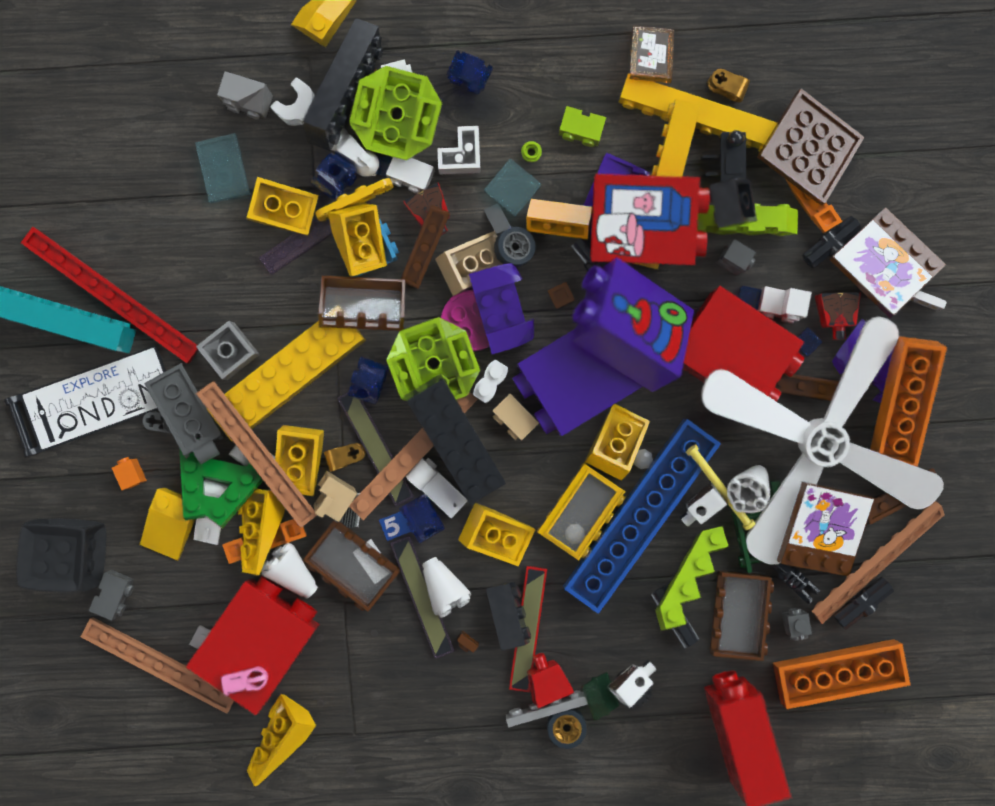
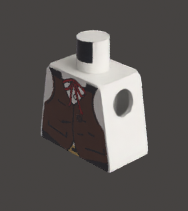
M710 482L686 504L688 511L680 519L687 527L696 520L702 524L725 507L727 502L712 482ZM703 506L704 509H703V510H697V507Z
M648 660L641 667L631 665L607 687L621 703L631 707L653 684L649 676L656 668Z

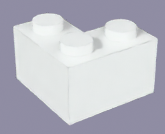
M478 126L458 127V148H437L439 174L480 173Z
M765 286L760 289L756 310L769 319L779 317L782 318V322L794 323V321L807 317L812 292L793 288L781 290Z

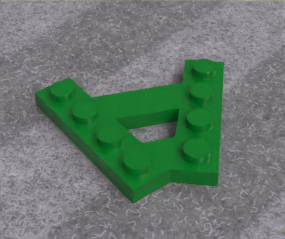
M179 448L183 518L187 521L207 517L223 529L264 480L250 463L247 466L210 459L200 464L193 452L189 454V458H185ZM204 479L231 484L219 498L205 495Z

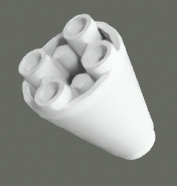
M761 465L752 466L730 481L727 487V496L735 511L755 513L765 509L770 499L769 477L765 467Z
M288 542L283 547L281 545L272 552L273 558L270 561L264 562L261 570L262 575L300 597L309 598L318 588L315 584L316 581L293 544Z
M437 557L426 561L422 565L435 615L443 618L451 613L452 608L456 606L461 608L469 603L470 596L472 595L470 591L441 561H438Z

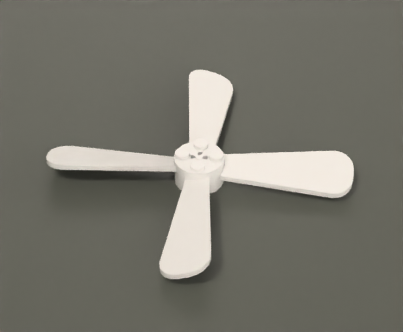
M875 317L867 321L863 326L824 418L813 419L807 422L726 370H715L706 379L701 394L706 408L713 413L798 442L799 449L802 452V455L755 521L756 524L746 534L747 549L756 559L770 565L779 564L777 557L801 483L803 481L817 484L823 467L834 466L840 462L914 509H924L933 504L940 496L944 483L937 474L850 443L846 430L842 428L898 341V329L891 321Z

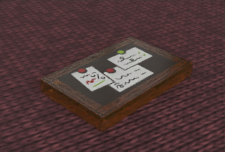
M633 26L630 79L671 83L673 71V29Z

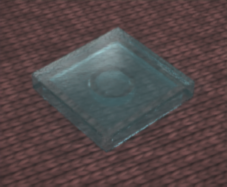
M509 159L484 189V192L516 217L542 184L512 159Z

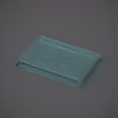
M235 133L195 142L209 203L250 194L240 147Z

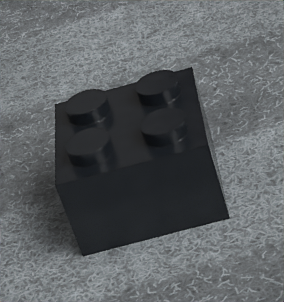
M731 179L710 185V200L714 204L715 210L713 218L718 228L735 227L757 222L750 179Z

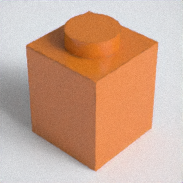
M126 457L117 461L118 465L112 467L121 490H128L147 481L137 459Z

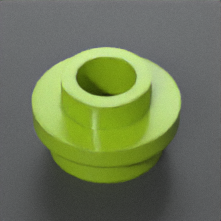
M530 141L523 145L521 154L527 162H536L541 157L542 149L538 143ZM530 149L535 151V154L532 156L528 154Z

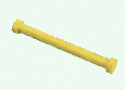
M697 445L687 449V455L692 456L741 520L743 528L745 530L751 529L756 524L755 521L750 519L745 512H737L733 509L727 496V488L698 452L699 448Z

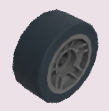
M511 227V229L503 231L497 237L494 243V252L502 264L512 263L517 268L526 264L533 257L535 241L526 229ZM512 244L516 247L518 246L516 251L512 249Z

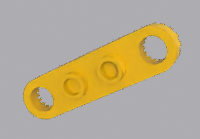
M386 178L367 187L366 185L360 186L350 195L343 194L337 197L335 202L315 212L318 221L329 219L328 212L359 205L376 198L375 195H381L385 191L388 192L394 187L390 178Z

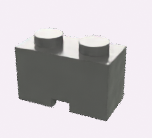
M734 239L726 245L716 264L737 276L742 272L745 273L746 270H750L755 262L753 257L756 252Z
M113 570L105 572L98 587L102 591L99 596L95 595L89 612L111 621L121 617L126 608L124 602L134 589L132 585L134 579Z

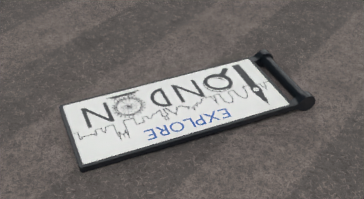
M151 346L4 399L6 406H9L25 450L23 451L24 457L34 456L143 416L148 412L158 410L144 384L166 372L158 347ZM20 401L23 403L38 447H32L17 405Z

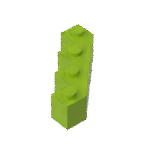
M754 203L757 222L735 227L718 228L713 218V213L715 212L714 205H709L708 214H698L697 231H706L707 233L719 235L736 233L749 236L762 234L776 236L796 235L798 231V210L790 208L789 204L760 206V204Z
M722 526L702 531L694 539L691 548L684 557L680 568L655 610L661 631L686 624L681 604L701 598L695 578L712 574L714 568L709 553L721 551L728 547Z

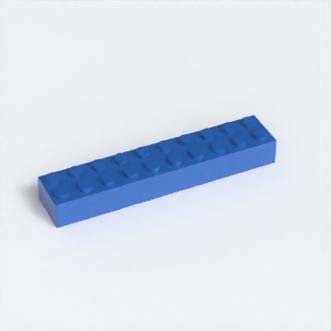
M683 419L610 522L603 529L600 537L590 547L591 549L587 556L580 561L563 585L564 589L599 614L702 471L692 456L687 455V449L697 445L699 448L698 452L708 463L721 443L688 419Z

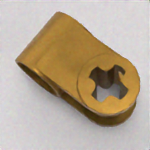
M725 69L714 71L707 82L708 88L712 92L734 102L743 101L750 84L747 78L733 74Z
M353 443L325 451L324 455L330 472L362 460L365 457L366 449L362 444ZM354 449L359 450V453L356 456L351 455V452L354 451Z

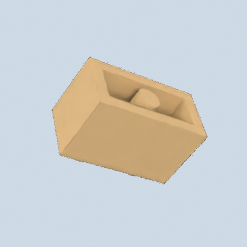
M511 394L493 410L495 413L493 418L500 425L505 423L510 428L507 432L515 440L519 438L522 441L539 424Z

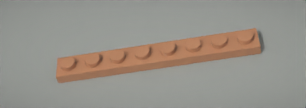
M213 381L196 393L299 527H303L316 517L317 514H315L314 509L216 383Z
M469 392L467 396L457 399V402L465 413L478 399ZM423 428L352 501L349 507L361 519L364 520L434 446Z
M935 501L930 506L924 508L922 513L918 517L911 519L901 532L895 533L890 542L885 546H881L872 558L865 560L855 573L848 575L844 583L839 587H835L826 599L819 601L812 610L816 619L823 624L945 515L942 506Z
M94 617L89 619L80 636L226 714L234 703L233 699L187 669L185 665Z

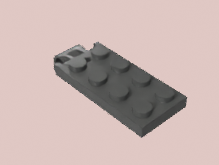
M182 363L144 383L185 458H189V454L193 452L199 463L203 464L220 454L213 440L217 438L221 440L224 437L207 411V407L196 395L198 391Z

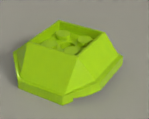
M384 66L371 75L359 80L349 123L366 150L408 161L432 145L442 102L427 76ZM400 108L403 112L402 117L395 120L392 113L395 109Z
M440 317L400 330L386 359L400 398L405 401L406 394L440 374L456 400L468 395L480 372L466 330ZM430 358H436L440 363L437 367L432 368L427 362Z

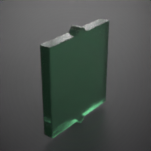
M604 672L598 677H592L591 681L582 685L594 721L603 716H608L611 711L619 707L617 698L607 687L611 683L608 672Z

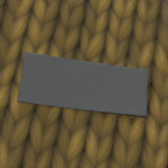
M499 203L484 209L496 234L511 229Z

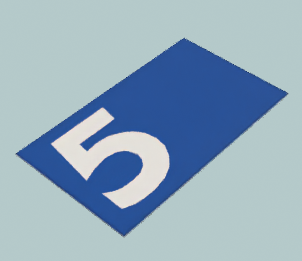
M416 506L379 520L387 541L423 527Z

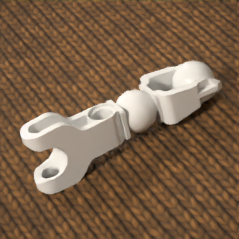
M295 78L291 82V86L298 93L296 102L285 106L279 101H275L270 106L276 115L286 124L292 126L303 125L302 120L315 97V94L308 85ZM342 128L340 140L337 145L333 146L332 150L336 151L343 160L353 165L357 174L364 177L376 176L379 168L378 157L371 151H364L358 142L348 134L346 129Z

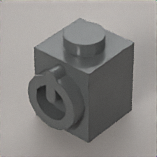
M801 608L789 609V612L782 613L784 630L790 636V640L801 641L807 639L808 635L812 634L809 614L801 610Z

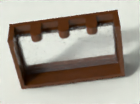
M322 276L318 312L319 327L403 330L405 280Z
M336 520L331 523L303 559L308 569L313 572H319L322 575L321 578L327 584L332 585L333 583L339 588L338 592L346 598L349 596L355 601V606L362 611H369L401 570L342 522Z
M718 570L710 653L713 656L764 661V655H767L768 644L765 643L766 635L770 632V623L767 622L768 614H771L772 603L769 600L770 593H773L774 582L771 581V577L768 575Z

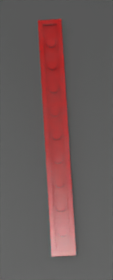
M32 227L22 240V245L187 364L192 361L199 351L195 342L37 228Z

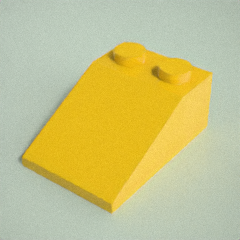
M257 177L246 219L308 236L319 195Z
M362 203L328 212L333 237L350 276L387 266L377 205Z
M617 404L612 405L585 463L622 481L631 470L650 421Z
M283 425L277 432L275 460L302 495L314 496L322 454L324 430Z
M167 488L157 489L148 511L140 542L141 546L175 560H179L196 520L185 521L183 518L182 494Z
M475 503L458 540L469 549L519 566L535 532V528L496 510Z

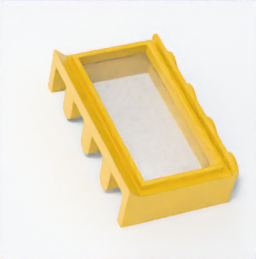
M582 463L580 470L570 481V485L561 494L552 511L548 513L542 526L537 529L539 534L578 561L581 557L584 559L591 549L588 546L592 540L597 541L602 533L601 527L604 523L608 524L614 516L612 511L616 506L620 507L625 500L623 495L626 492L585 463Z

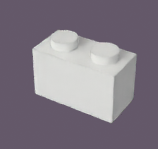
M393 157L386 176L391 179L393 185L401 187V184L409 187V191L418 194L429 187L435 170L433 166L413 158L407 161Z

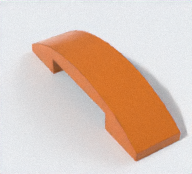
M786 180L802 208L823 233L843 222L832 205H828L827 202L823 205L818 204Z
M294 519L280 523L270 549L306 537L307 534L304 526L300 528ZM243 537L222 544L229 564L241 560V546L244 544Z

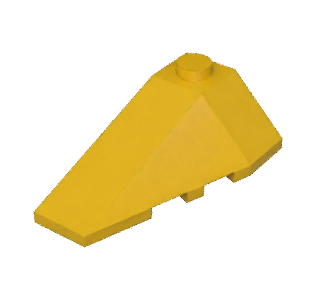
M311 0L301 8L291 25L326 48L357 0Z
M256 489L238 510V515H242V526L239 527L240 534H243L244 544L241 546L242 572L260 575L284 515L285 507L272 491Z
M280 694L268 714L270 721L267 728H263L261 733L263 736L260 747L255 748L247 769L254 786H258L307 740L316 726L309 711L284 694Z

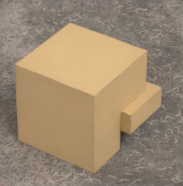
M326 471L318 483L321 487L319 489L321 494L313 504L315 514L322 518L326 514L339 522L354 500L357 492L353 486Z

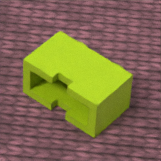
M566 106L559 135L567 141H574V139L582 141V144L588 147L598 146L606 117L590 113L588 117L581 115L582 110Z

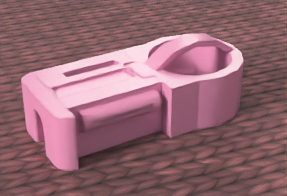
M254 667L224 675L221 678L224 694L229 695L230 693L246 689L247 691L261 689L268 681L267 671L261 667ZM253 671H260L263 674L259 677L249 678ZM264 680V682L259 686L251 684L253 682Z

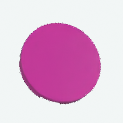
M465 290L452 296L446 303L441 318L466 330L473 352L489 347L474 291Z

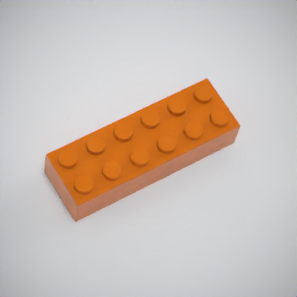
M898 336V341L893 348L870 450L918 467L947 350L946 346L938 341Z
M895 639L773 662L780 703L786 709L910 685L903 644Z

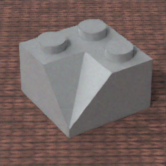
M226 71L217 94L222 100V104L226 105L229 111L234 113L242 111L254 119H259V117L266 119L273 98L266 84Z
M231 321L226 322L196 346L223 380H229L260 355L238 326Z

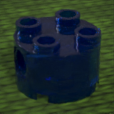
M456 50L446 75H448L449 82L457 86L465 84L470 92L479 95L480 91L483 92L488 78L493 71V66L488 64L486 67L484 66L485 61L462 51L460 53L459 50Z
M334 151V154L330 153L317 167L316 172L318 175L317 177L312 176L311 184L330 199L336 200L337 197L344 194L343 190L347 185L351 186L356 181L357 176L355 173L357 169L354 164L337 151Z
M360 357L357 365L359 370H354L351 382L354 385L351 384L348 396L376 405L381 395L389 366Z
M426 494L399 508L403 517L407 518L408 522L406 524L412 534L414 533L420 544L445 529Z

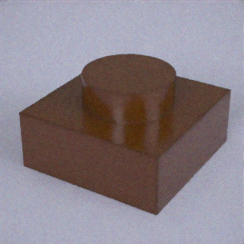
M567 282L547 290L556 310L575 301Z
M463 630L457 637L458 646L466 652L470 650L474 653L479 646V642Z

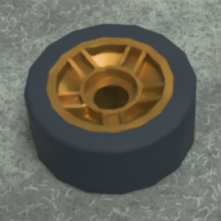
M576 708L550 715L547 721L549 738L560 748H575L586 737L587 727L585 719ZM569 724L571 728L564 731L563 726Z

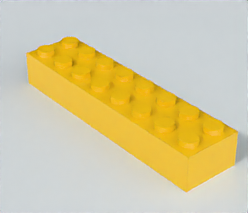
M337 306L325 317H336V312L343 310ZM318 321L224 395L252 430L366 340L358 329L319 327Z

